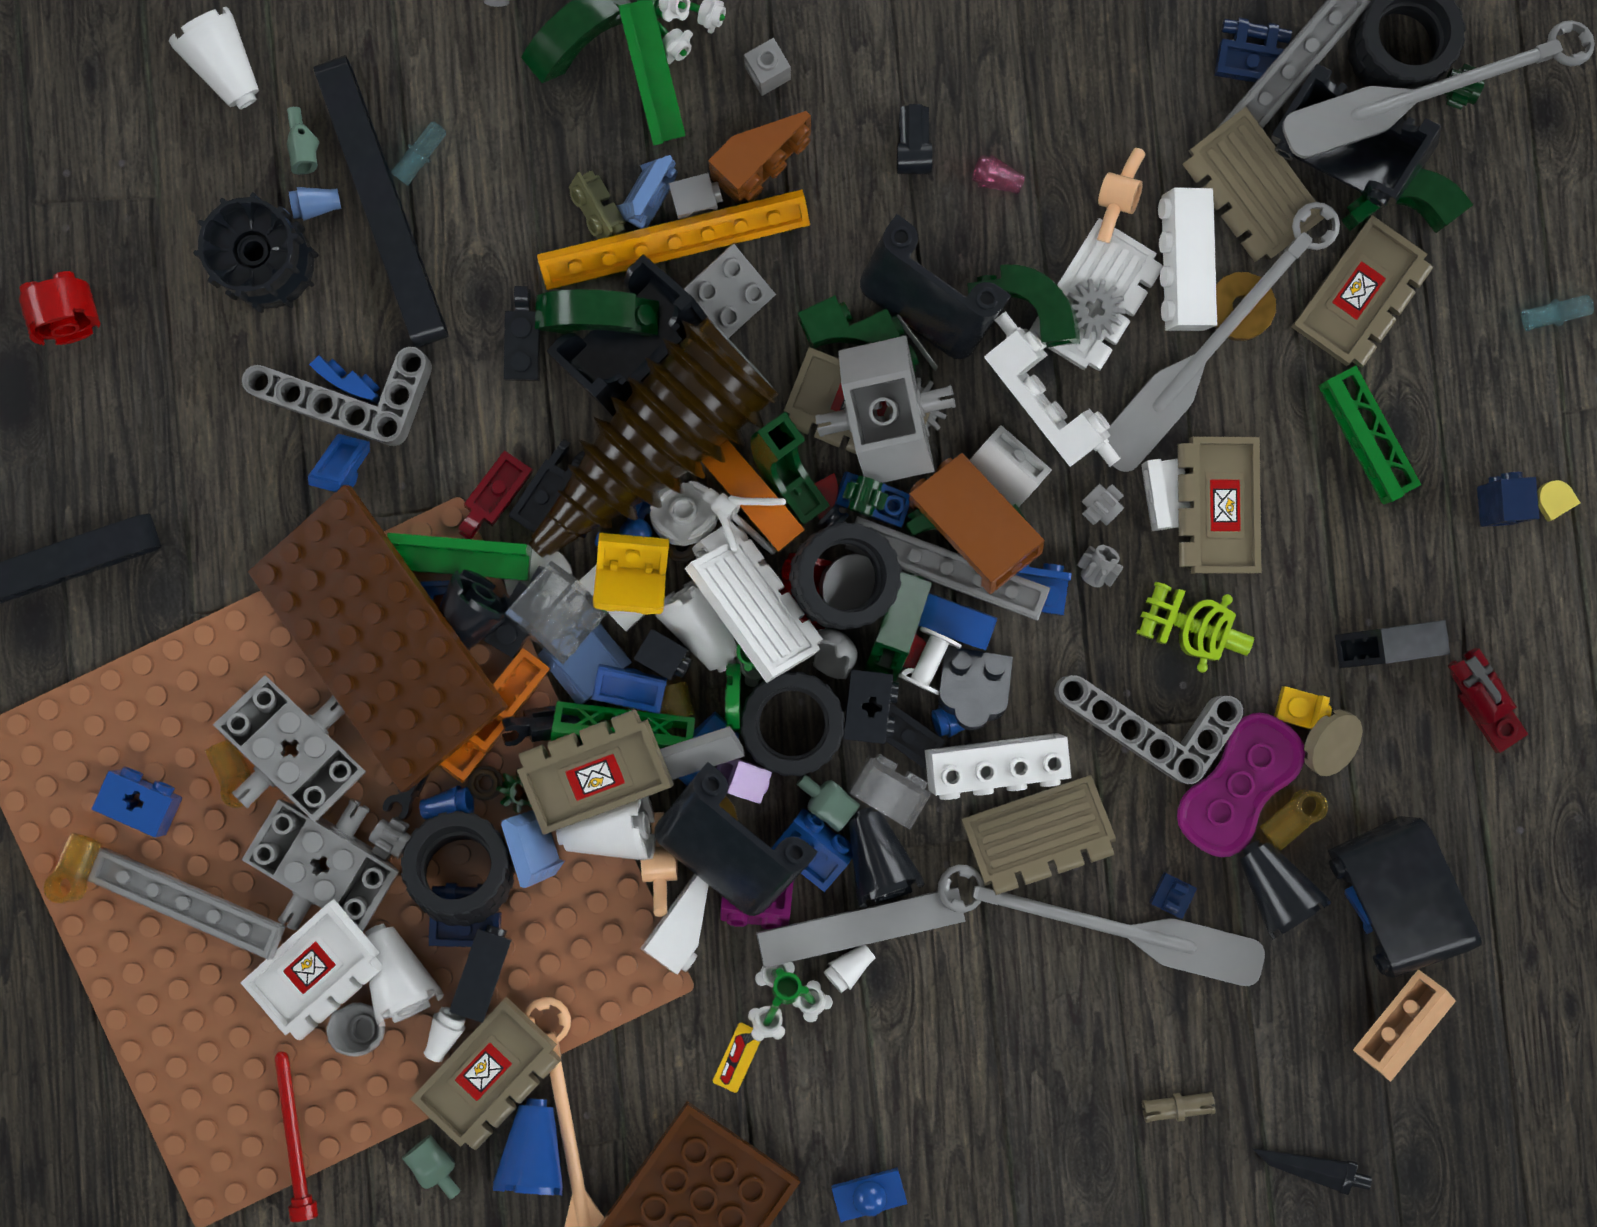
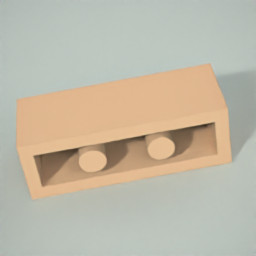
M1418 969L1353 1051L1391 1082L1456 1000L1445 988Z

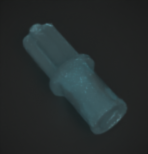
M430 122L413 146L407 145L409 149L399 163L391 170V173L409 186L424 164L431 162L428 157L446 136L445 129L436 122Z
M1589 295L1560 302L1554 299L1548 305L1522 310V325L1526 331L1552 324L1562 326L1564 321L1594 313V302Z

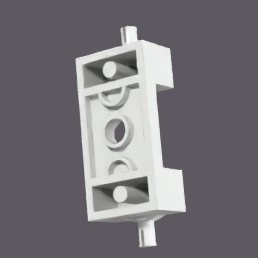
M1006 311L998 316L994 321L997 322L1007 337L985 355L984 358L1066 463L1071 467L1093 449L1095 452L1098 451L1109 467L1120 460L1121 457L1118 456L1108 443L1109 440L1107 438L1111 435L1107 429L1110 428V425L1099 411L1093 413L1089 409L1067 424L1064 421L1067 415L1056 401L1051 404L1043 394L1046 388L1040 379L1034 374L1031 377L1027 374L1031 368L1048 356L1043 350L1046 345L1041 343V336L1035 330L1030 332L1028 329L1017 327Z

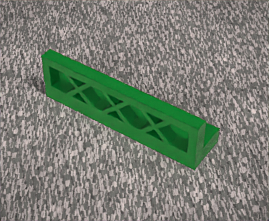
M641 0L618 6L653 146L662 144L664 141L686 136L653 1Z
M1357 366L1318 385L1383 505L1401 498L1405 493L1422 485ZM1350 376L1357 387L1354 400L1342 381ZM1361 396H1362L1363 400L1365 401V403L1360 402ZM1358 408L1371 412L1374 419L1370 430ZM1377 427H1379L1382 433L1376 432ZM1374 437L1386 440L1390 450L1387 460L1383 456ZM1394 456H1395V458H1396V460H1397L1398 463L1393 462ZM1391 467L1402 470L1409 483L1400 487Z
M387 533V537L413 572L453 575L456 571H459V574H461L465 569L478 573L485 578L529 581L532 548L527 544Z
M557 701L551 741L575 733L580 744H583L579 734L580 730L598 724L597 722L602 719L611 720L613 717L632 710ZM637 711L641 721L648 719L659 749L693 738L695 718ZM562 714L578 716L581 721L576 724L561 722ZM672 727L687 729L686 737L672 736L667 730Z

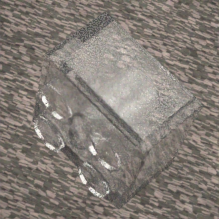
M550 561L505 614L540 648L563 665L576 652L580 644L593 629L600 624L608 612L594 608L593 596L578 579L553 561Z
M879 753L875 759L868 755L848 789L849 794L910 830L932 794L925 789L928 782L909 771L904 777L895 771L898 764Z

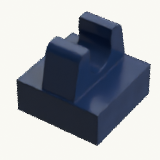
M1163 872L1149 903L1183 919L1197 888Z

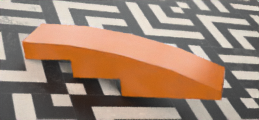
M728 440L721 445L725 457L724 463L709 456L701 461L729 496L778 498ZM740 505L742 511L762 532L778 553L805 531L785 505Z
M522 648L493 684L508 707L439 766L464 784L504 733L505 729L502 719L516 717L550 671V668Z

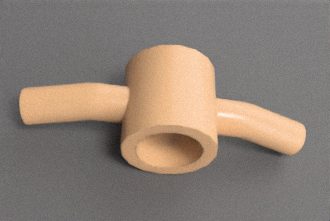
M1140 148L1133 149L1121 175L1108 172L1103 180L1098 204L1099 206L1106 207L1107 210L1099 230L1098 241L1109 244L1120 211L1133 214L1138 206L1143 182L1134 179L1145 157V152Z
M653 812L655 822L651 823V834H654L655 826L664 815V812ZM656 840L653 858L641 860V875L643 883L653 882V913L655 916L662 917L667 914V881L678 880V859L664 849Z

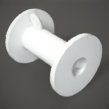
M921 626L920 631L930 635L915 669L907 668L901 674L899 673L898 677L939 695V691L929 687L948 645L956 648H961L962 645L944 635ZM912 673L911 678L906 675Z

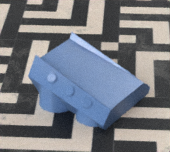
M671 155L640 165L642 172L624 203L617 205L625 221L643 229L647 228L670 191L669 183L675 181L678 173L674 169L676 163Z
M590 611L583 615L587 618V625L584 629L576 630L573 623L560 634L563 635L573 631L575 639L571 643L564 644L565 640L569 641L572 638L571 635L560 639L555 638L538 654V657L550 668V672L576 704H584L592 698L599 664L626 669L632 663L623 649L616 644ZM580 620L577 626L582 627L584 621Z
M531 810L502 820V830L520 887L527 888L556 875L565 860L559 859L551 832L543 835L534 811Z

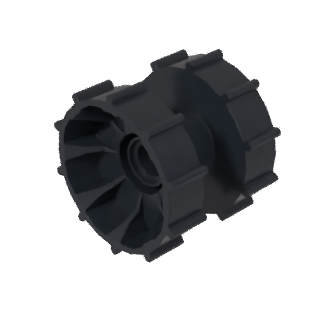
M254 192L250 194V197L236 198L229 201L221 198V204L208 215L205 221H198V224L201 226L198 237V250H195L193 254L201 260L203 267L210 277L207 281L216 288L223 286L227 289L225 294L231 299L237 300L240 298L247 304L252 305L260 313H263L264 309L278 308L285 305L293 308L292 302L301 296L308 286H314V283L311 281L314 271V258L319 256L303 234L305 228L298 221L291 223L288 220L290 213L284 207L279 206L275 208L259 198ZM263 247L264 254L261 259L251 261L253 250Z

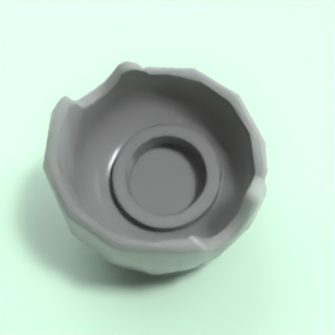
M832 628L817 630L823 641L818 644L820 650L815 653L813 666L832 678L846 679L857 660L858 652L856 646L841 631Z
M361 1002L351 1003L333 1012L326 1027L327 1038L336 1052L346 1056H363L380 1045V1041L384 1038L385 1026H378L373 1006Z

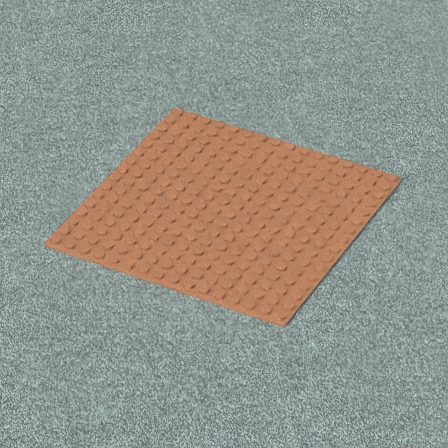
M455 497L384 531L386 536L387 533L465 539L459 534L460 530L458 528L470 511L464 507V499ZM479 531L472 540H483ZM413 572L419 582L450 580L453 576L449 574ZM486 578L496 585L493 592L500 598L503 594L508 598L510 597L507 594L502 579ZM261 590L0 715V807L195 1227H206L292 1185L274 1060L278 1052L284 1051L289 1056L305 1175L307 1178L429 1119L410 1100L411 1097L482 1023L466 1018L464 1023L466 1029L445 1055L442 1062H434L424 1055L433 1015L438 1013L441 1007H451L471 947L429 946L430 916L423 912L406 890L407 887L401 876V857L397 859L391 855L387 859L399 870V873L363 933L366 936L365 932L379 924H385L386 928L394 927L439 985L444 996L439 1001L436 995L428 1000L431 1005L429 1008L400 1022L394 1023L392 1018L384 1019L386 1025L383 1040L380 1041V1045L370 1053L358 1057L338 1053L328 1042L326 1027L331 1015L322 1023H319L302 1040H297L290 1032L286 1036L241 984L250 973L266 960L265 958L87 881L99 849L107 848L280 923L277 919L281 916L292 898V890L247 864L242 858L278 799L293 805L295 804L276 786L273 788L269 786L247 809L232 792L255 772L253 769L255 766L213 724L264 675L306 715L316 713L333 694ZM436 595L433 602L438 608L444 595ZM528 636L522 648L540 660ZM484 639L469 650L492 684H494L514 659L488 644ZM548 675L544 677L516 717H523V710L554 706L557 701H560ZM344 713L327 730L329 732L328 736L357 762L366 773L322 817L336 825L348 806L350 799L361 802L360 806L366 805L370 811L366 814L354 836L374 848L375 844L368 841L372 831L382 818L388 822L392 818H399L402 812V805L399 802H395L391 811L386 812L383 810L385 800L389 796L397 795L399 793L398 788L347 714ZM501 735L476 768L481 766L494 767L500 772L502 778L503 773L510 776L516 775L517 768L523 767L519 759V753L544 745L548 755L551 756L547 745L551 740L531 742L530 737L527 736L521 743L515 746H505ZM298 744L286 746L284 748L286 753L283 757L289 754L296 757L299 754L296 749ZM440 766L431 771L419 797H416L413 802L410 816L402 820L410 825L406 833L411 835L416 828H419L426 821L420 813L419 804L421 799L430 798L457 785L461 786V788L468 787V779L462 784ZM123 767L132 768L143 774V780L154 784V781L169 784L175 788L173 793L183 797L165 836L152 837L91 810L108 771L122 770ZM484 776L480 781L481 787L486 790L490 789L492 780ZM517 784L514 787L517 791L516 796L520 797L523 794V792L521 791L522 785ZM501 792L497 797L486 801L479 800L473 796V813L479 815L484 820H488L495 830L499 831L506 845L507 842L501 826L502 820L533 810L532 807L525 805L522 806L521 812L517 813L513 811V802L509 806L504 807L500 804L501 799L505 797ZM136 794L134 799L139 801L138 806H143L144 802L139 799L140 794ZM553 831L551 834L559 859L565 860L564 864L556 875L527 888L520 887L515 871L513 873L514 883L508 894L509 897L500 906L499 911H497L502 912L501 929L507 930L505 937L512 940L485 1019L505 997L513 1002L523 1013H525L526 1008L534 1000L542 997L555 998L568 1008L571 1016L570 1029L567 1035L559 1042L560 1051L563 1054L691 992L694 988V982L688 970L686 972L680 970L677 975L640 949L662 917L655 916L653 913V896L647 883L642 881L641 870L636 860L568 852L563 845H559L556 831ZM457 840L446 844L434 854L428 865L426 879L430 889L432 890V886H446L447 882L458 883V886L477 887L478 883L484 884L491 869L489 853L480 843L472 840ZM326 857L319 861L323 871L330 869L326 865L328 860ZM312 904L301 921L298 930L322 908ZM285 927L277 949L298 930ZM369 982L364 985L362 984V988L345 1003L340 1004L337 1010L351 1003L361 1002L373 1006ZM550 1005V1009L539 1011L535 1008L531 1012L530 1016L535 1018V1024L544 1033L555 1032L558 1035L563 1030L564 1026L559 1025L557 1014L560 1010L557 1007Z

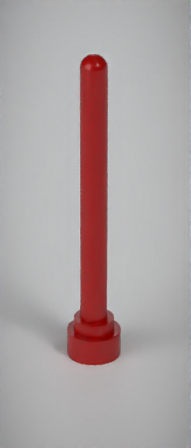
M280 1051L275 1055L274 1060L294 1194L288 1210L290 1222H302L316 1218L318 1216L317 1201L312 1199V1194H308L289 1056L286 1052Z

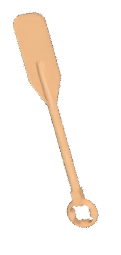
M542 997L534 1000L524 1013L534 1023L535 1018L531 1017L530 1014L535 1008L541 1011L550 1009V1005L560 1010L557 1016L559 1018V1025L564 1026L563 1030L558 1035L555 1032L545 1034L557 1044L553 1051L561 1058L559 1042L567 1035L571 1026V1016L568 1008L561 1001L552 997ZM560 1061L550 1072V1079L572 1191L564 1227H598L604 1216L585 1190L562 1062Z

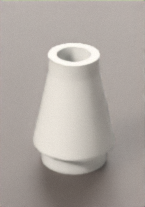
M866 945L858 946L829 962V967L824 971V974L839 992L842 993L847 988L851 990L869 964L875 959V956Z
M441 1007L439 1012L433 1015L424 1055L434 1062H442L445 1055L466 1029L464 1025L466 1017L449 1012L450 1007Z

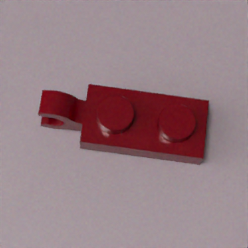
M504 450L464 503V507L470 513L458 528L460 530L459 534L465 539L472 540L484 521L493 527L532 475L533 469Z

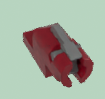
M1474 648L1462 654L1465 661L1460 660L1456 662V660H1453L1448 664V668L1451 671L1452 678L1462 691L1458 695L1459 699L1495 753H1501L1527 736L1528 733L1513 712L1517 706L1503 687L1500 678L1480 648Z

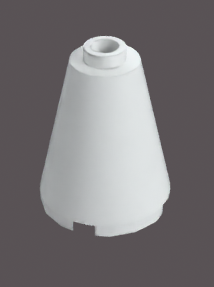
M223 7V14L221 15L214 9L194 18L181 27L184 34L177 39L175 34L170 37L169 43L172 48L229 107L237 105L239 109H243L257 100L255 94L259 91L234 17L227 7Z
M691 580L684 584V588L677 593L673 591L664 597V610L661 614H656L655 616L710 671L717 669L721 673L726 671L728 663H736L737 645L733 635L695 582Z
M649 796L558 829L556 830L557 841L568 852L635 860L652 859L655 853L656 837L655 834H650V823L655 822Z
M379 924L365 932L367 938L380 952L376 958L382 964V970L368 981L375 1020L378 1026H386L384 1019L392 1018L393 1022L397 1023L429 1008L431 1005L428 1000L435 995L438 1001L443 998L444 994L439 985L394 927L386 928L385 924Z

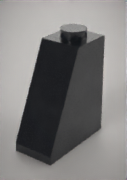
M1445 620L1335 635L1339 668L1387 664L1450 654Z
M487 924L485 930L478 928L449 1012L475 1021L484 1022L512 940L505 937L507 930Z

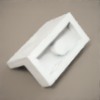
M1002 425L969 460L1012 506L1016 504L1018 508L1052 471L1051 468Z
M1161 459L1148 460L1141 464L1151 530L1158 531L1178 528V509L1190 508V503L1178 502V475L1185 474V469L1178 468V459L1161 461Z

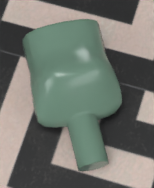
M289 107L287 113L290 132L286 144L291 171L297 175L309 174L314 172L318 166L316 152L319 140L303 124L301 108Z
M804 774L796 783L797 786L811 796L807 805L808 810L837 832L847 824L860 806L857 801L851 798L833 780H827L819 786Z
M431 1134L402 1157V1160L411 1169L416 1180L424 1189H429L438 1184L450 1200L460 1193L461 1190L449 1176L455 1167V1161L439 1146Z

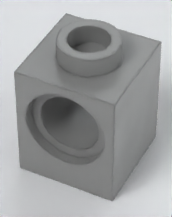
M774 38L744 54L745 68L761 96L791 80V66Z
M709 173L669 183L678 220L718 210L717 203L723 202L718 182L711 183Z

